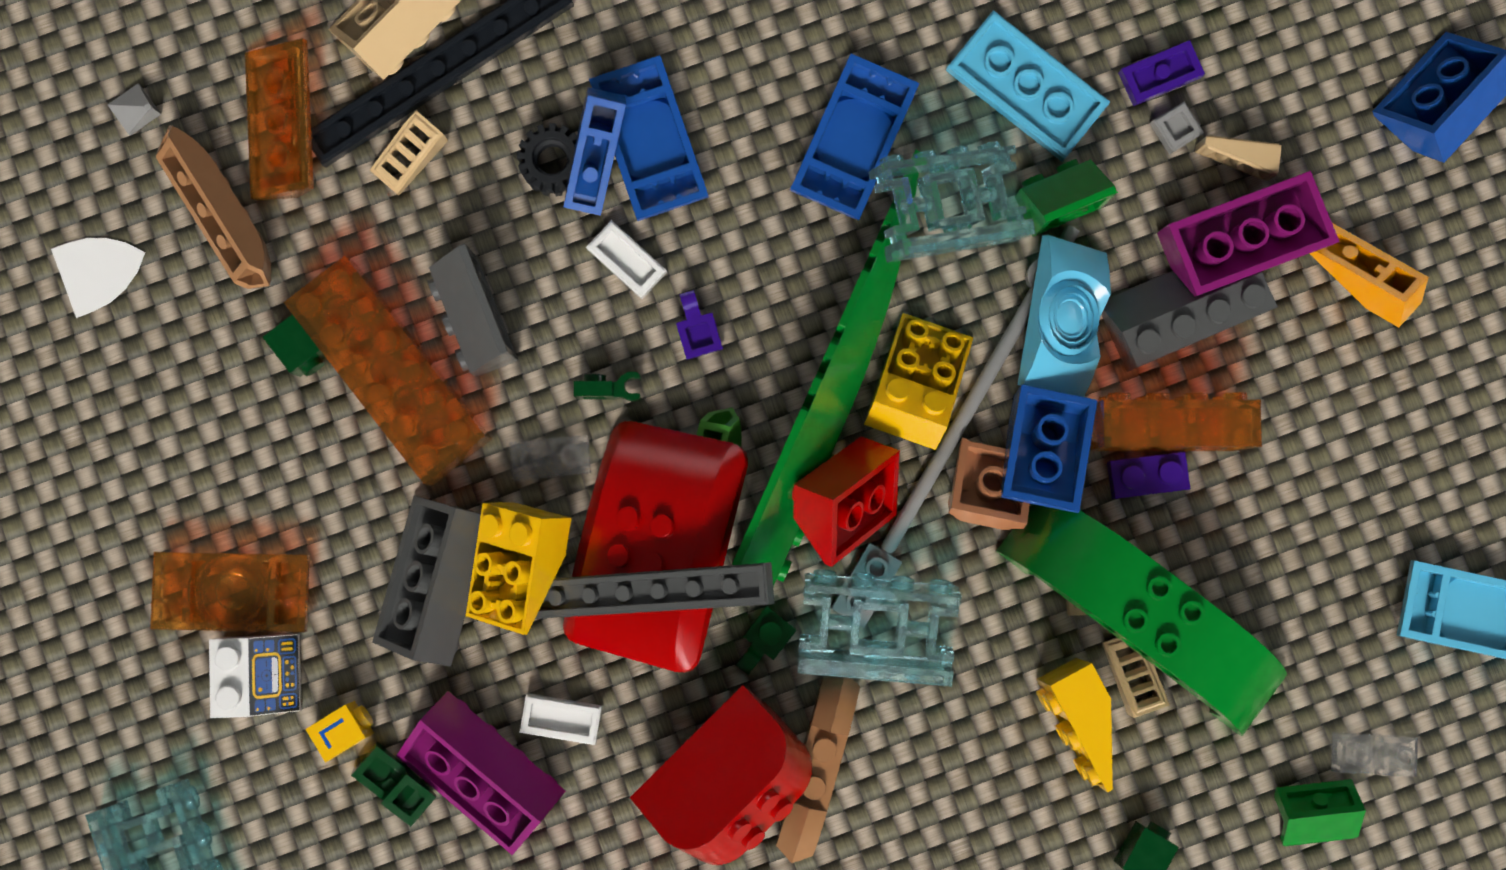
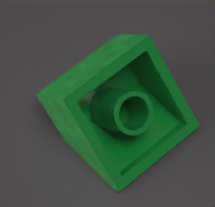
M1074 159L1057 167V174L1044 178L1041 173L1023 181V188L1019 190L1015 198L1030 233L1034 237L1101 209L1118 193L1115 185L1091 159L1080 164L1077 159Z

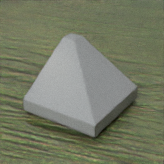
M139 83L107 104L130 136L161 115Z

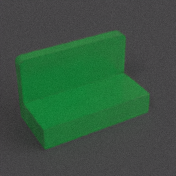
M1352 779L1276 788L1274 798L1284 821L1280 837L1283 846L1354 839L1359 836L1366 809Z

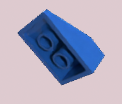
M1027 385L1019 387L1013 396L1007 430L1001 498L1074 513L1080 512L1098 400Z

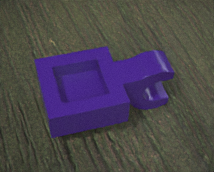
M694 290L679 294L687 320L677 322L676 325L686 359L689 360L723 350L713 313L701 315Z

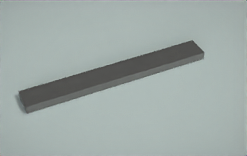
M769 562L555 578L535 619L775 604L772 565Z

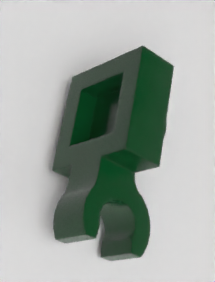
M630 371L624 373L618 381L613 382L606 381V375L585 374L583 375V381H574V397L577 400L625 399L631 402L641 399L640 393H628L626 391V384L630 380H641V375Z
M766 606L743 636L752 644L736 663V666L749 675L764 654L774 660L797 630Z

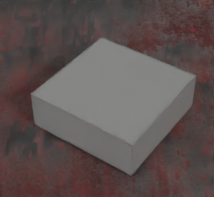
M1185 102L1180 103L1150 123L1169 155L1204 133Z

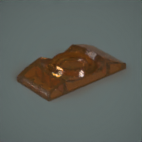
M154 552L150 629L307 632L310 555Z

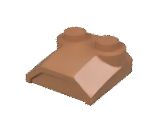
M962 438L952 492L948 499V513L956 519L967 523L1001 530L1024 529L1028 521L1030 503L1001 498L1006 448L967 441L968 439Z

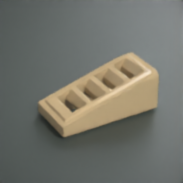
M416 110L403 124L370 168V171L399 196L448 142V139ZM419 130L430 138L426 144L415 135ZM409 141L421 150L417 156L405 147ZM399 152L411 162L408 168L395 158ZM389 163L402 174L399 180L385 170Z
M1207 135L1196 144L1195 153L1268 181L1279 172L1282 145Z
M1117 637L1102 642L1127 715L1135 718L1170 705L1153 664L1137 652L1118 658L1115 651L1129 646ZM1140 660L1141 667L1127 672L1123 671L1122 666ZM1146 676L1147 682L1130 687L1128 681ZM1151 691L1153 697L1136 702L1134 696Z

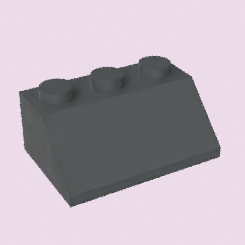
M466 244L457 246L429 267L433 278L427 280L435 301L442 300L446 310V314L441 315V318L449 336L455 335L460 348L455 350V354L462 370L466 371L469 369L470 374L479 377L519 360L478 257Z

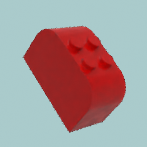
M742 685L630 799L668 844L707 864L723 865L738 859L747 850L758 846L763 841L765 832L775 822L783 820L791 813L793 804L801 797L809 785L812 775V760L804 743L771 707Z

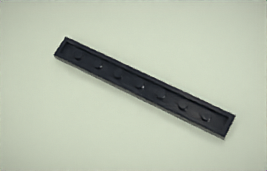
M508 0L302 135L320 163L327 168L574 7L573 1Z

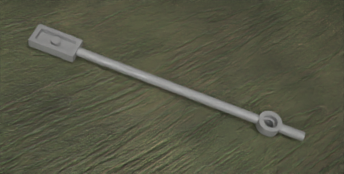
M1066 225L1059 238L1074 243L1079 230L1071 225ZM1038 259L1028 267L1025 274L1026 285L1029 288L1026 296L879 548L871 543L867 544L831 606V609L865 628L902 564V561L892 555L1028 322Z

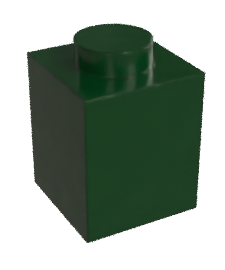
M295 314L289 316L263 336V339L288 372L299 377L303 375L308 377L316 373L324 366L323 360L330 355L305 320Z
M1135 821L1114 862L1124 870H1167L1179 847L1168 840L1171 832L1150 821L1146 827Z

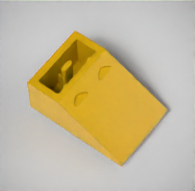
M902 313L864 425L936 450L948 427L974 337Z
M515 502L482 503L466 617L527 635L566 556L571 517Z
M1075 658L1037 678L1036 680L1041 689L1037 690L1036 693L1047 712L1051 710L1053 715L1057 717L1059 723L1054 725L1060 739L1065 746L1069 745L1078 756L1073 759V763L1084 781L1088 780L1092 786L1097 785L1108 793L1113 790L1111 697L1093 664Z

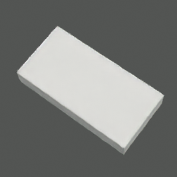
M612 220L586 247L592 255L641 299L667 273V270Z
M527 693L519 733L596 745L603 706Z

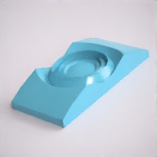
M1042 235L1017 385H1027L1081 397L1085 396L1101 357L1097 332L1100 316L1111 295L1110 270L1106 252L1051 235Z
M1411 560L1397 636L1506 659V580Z

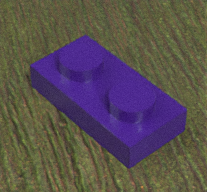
M1189 40L1124 67L1118 74L1132 105L1136 106L1198 80L1205 75V72Z
M1185 452L1107 462L1112 499L1191 489Z

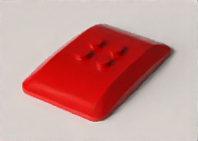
M633 421L619 423L610 435L583 526L572 577L723 566L748 468V457L744 449L734 443ZM713 608L564 617L563 629L567 638L576 644L670 671L686 673L693 670L700 661Z

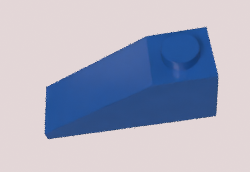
M587 87L563 208L601 216L626 108L624 95Z

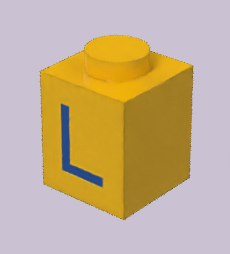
M355 701L345 704L305 729L325 763L374 734L370 727L373 725L371 715L363 705L358 706Z

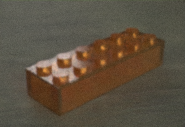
M345 255L283 302L423 484L433 486L492 440L361 269Z

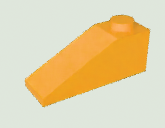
M1332 223L1340 242L1309 254L1366 309L1399 328L1422 303L1429 277Z

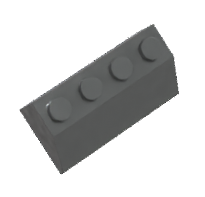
M1171 271L1110 297L1101 315L1126 371L1129 372L1264 314L1278 306L1262 272L1194 297L1179 277Z
M413 496L372 643L414 661L445 666L452 665L454 655L459 646V637L466 616L481 513Z

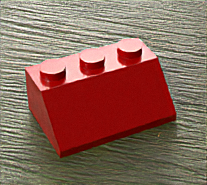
M861 436L794 484L792 499L794 501L793 518L825 565L834 566L897 515L900 450Z

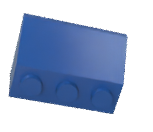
M1445 32L1372 111L1373 115L1413 152L1445 163L1506 96V50Z

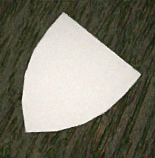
M84 238L52 248L53 256L76 318L94 312L117 298L137 274L146 252L126 242L110 238Z

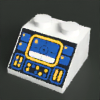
M300 634L235 636L209 639L210 718L251 717L301 711Z

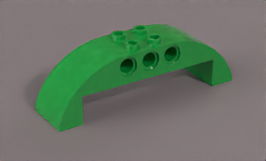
M1030 504L1027 525L1024 529H1011L996 550L997 553L1025 574L1035 575L1211 708L1209 713L1240 736L1245 734L1287 676V671L1280 661L1248 631L1140 549L1081 510L1079 513Z

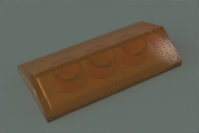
M303 38L245 52L250 195L252 200L299 198L314 189L308 42Z

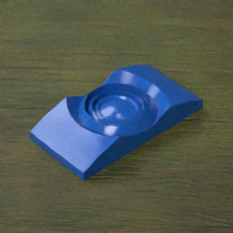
M850 54L790 191L859 221L919 83L854 54Z
M659 55L590 78L589 81L592 88L624 95L626 99V108L615 157L637 221L709 198L661 56Z

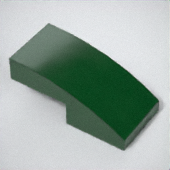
M378 742L351 773L353 778L381 798V804L410 827L436 798V794L414 772Z

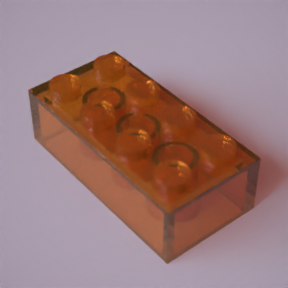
M1163 392L1146 393V396L1136 397V400H1131V393H1107V396L1098 397L1090 451H1242L1262 447L1261 400H1247V393L1242 392L1224 393L1223 396L1212 397V400L1208 399V393L1203 392L1185 393L1184 396L1174 397V400H1170V393Z

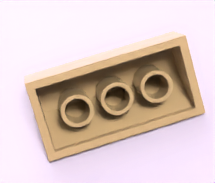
M356 0L328 30L371 71L384 80L388 75L396 73L402 67L404 59L413 49L419 48L426 43L430 32L440 22L446 21L453 15L456 9L455 6L461 0Z

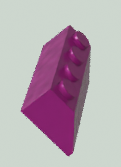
M1311 171L1168 224L1157 233L1170 268L1194 297L1340 242Z
M449 691L420 719L396 755L397 758L511 855L517 851L566 792L551 775L544 773L528 759L523 751L512 746L492 725L485 723L469 709L464 701L457 699Z

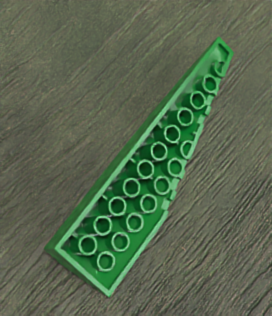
M916 149L732 565L771 562L773 586L776 580L784 582L792 564V561L786 559L791 545L799 547L804 537L803 531L793 518L794 501L792 499L794 484L834 456L832 452L866 374L886 316L903 255L917 189L922 152Z

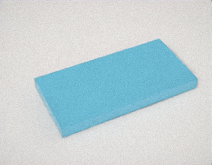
M994 10L946 69L949 74L1061 162L1064 161L1110 103L1108 99Z

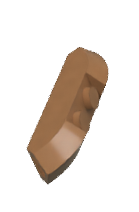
M169 125L159 145L156 159L235 284L247 289L270 286L271 261L267 246L260 232L250 220L247 210L242 207L230 188L227 178L222 175L216 162L197 141L185 132Z
M846 672L823 676L804 740V745L808 749L812 760L811 779L805 792L793 804L791 813L782 820L776 846L791 863L813 856L826 818L860 686Z

